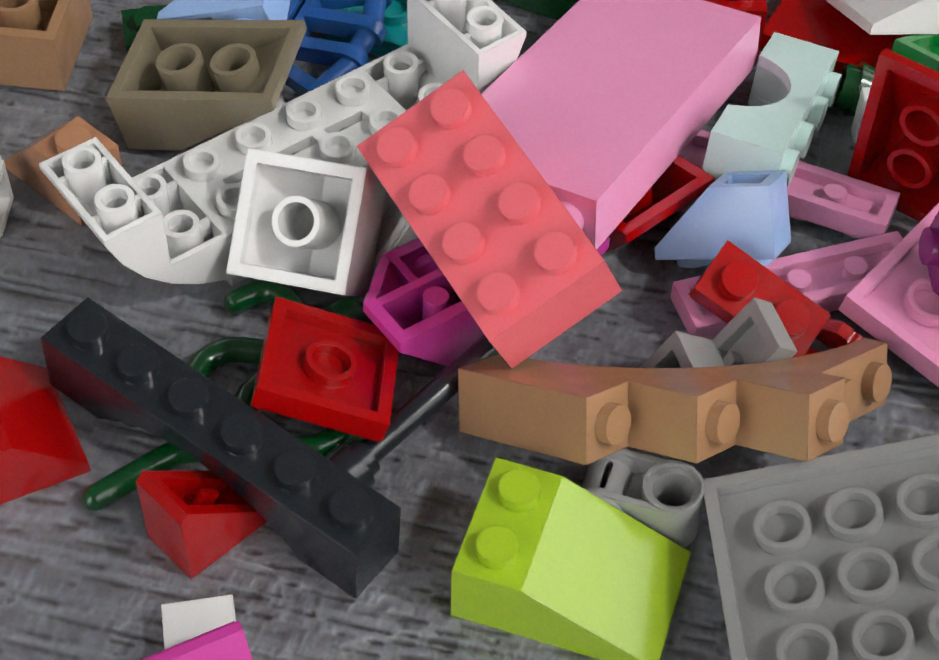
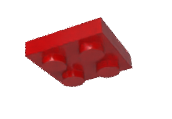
M276 296L269 314L250 406L382 443L390 425L399 351L376 325Z

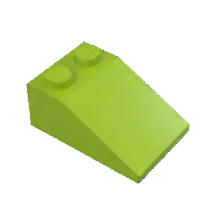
M496 457L452 568L451 615L598 660H660L691 552L564 476Z

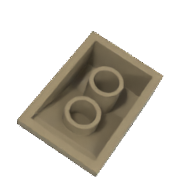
M144 19L106 96L107 103L128 149L183 150L273 111L307 31L305 21Z

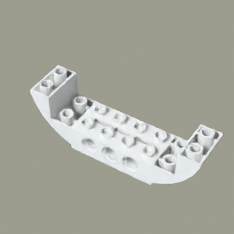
M407 0L408 44L132 178L97 137L39 163V167L102 244L122 265L146 278L171 284H204L227 280L231 286H234L249 278L226 273L247 148L371 169L356 146L462 70H464L482 94L517 60L526 38V30L491 0Z

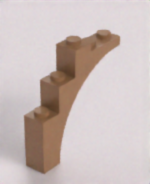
M863 338L845 346L800 357L760 363L696 368L604 367L527 358L512 369L503 357L498 354L458 368L460 432L584 465L593 463L626 447L697 464L734 445L809 462L843 444V437L846 434L849 422L885 405V399L890 391L892 372L889 365H887L888 342Z

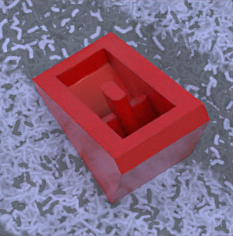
M142 471L136 481L148 537L190 579L194 578L267 522L245 499L211 471Z

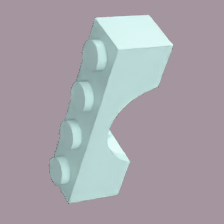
M774 32L759 56L748 100V105L750 106L727 105L711 130L702 170L714 176L715 181L725 172L786 170L787 186H789L794 177L799 158L804 159L814 131H819L827 107H832L837 96L842 74L833 71L839 51Z

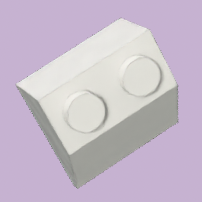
M247 148L226 273L334 294L365 297L370 288L386 189L372 169Z

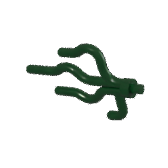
M254 280L230 291L224 298L226 311L233 315L242 314L260 304H270L273 306L276 296L306 304L285 284L265 280ZM345 296L325 308V311L374 324L363 312V301L359 303L353 296ZM249 337L223 338L202 347L190 357L187 364L207 378L212 371L228 363L245 362L259 364L264 339ZM257 373L241 384L234 395L249 406L251 405ZM126 424L128 427L137 428L136 426ZM325 428L315 434L295 437L325 456L339 443L347 445L353 435ZM164 443L89 485L82 494V502L86 508L92 511L104 509L137 489L136 481L142 471H169L182 464L198 463V461L171 443Z

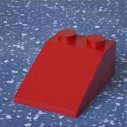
M885 48L879 54L847 176L899 192L900 196L895 210L919 222L939 203V72Z

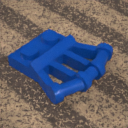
M291 0L287 20H304L307 28L295 60L330 67L315 79L293 64L285 85L298 94L303 95L369 63L368 54L371 49L380 47L387 35V29L384 26L385 11L391 6L392 0ZM362 5L364 6L363 14L335 10ZM312 31L352 39L349 43L308 36Z

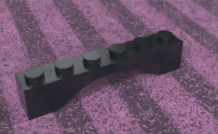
M89 297L40 338L50 384L97 418L117 420L139 427L166 440L196 459L245 499L278 532L302 562L356 599L399 552L401 507Z

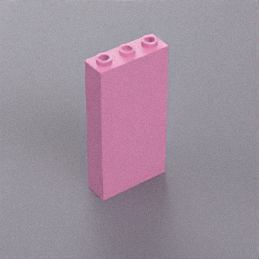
M579 0L481 95L597 250L754 69L757 62L761 16L704 0Z

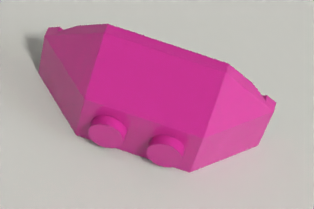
M609 237L597 249L601 256L609 248ZM419 238L381 255L369 292L366 293L363 301V312L400 353L449 366L484 335Z

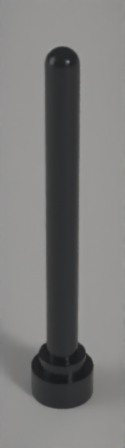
M484 334L391 415L390 425L382 443L366 438L362 442L354 439L348 445L339 443L325 457L369 487H372L375 484L374 475L381 469L379 462L459 392L458 368L498 355V351Z

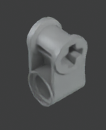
M628 448L584 465L586 474L581 487L683 548L692 543L697 537L700 530L705 483L701 474L693 466L682 461L667 460L631 451ZM608 463L613 464L611 472L608 471ZM664 504H675L677 505V507L667 506Z

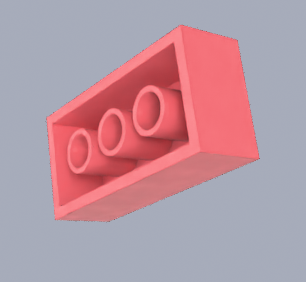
M464 70L356 146L482 332L512 369L622 292L605 260Z

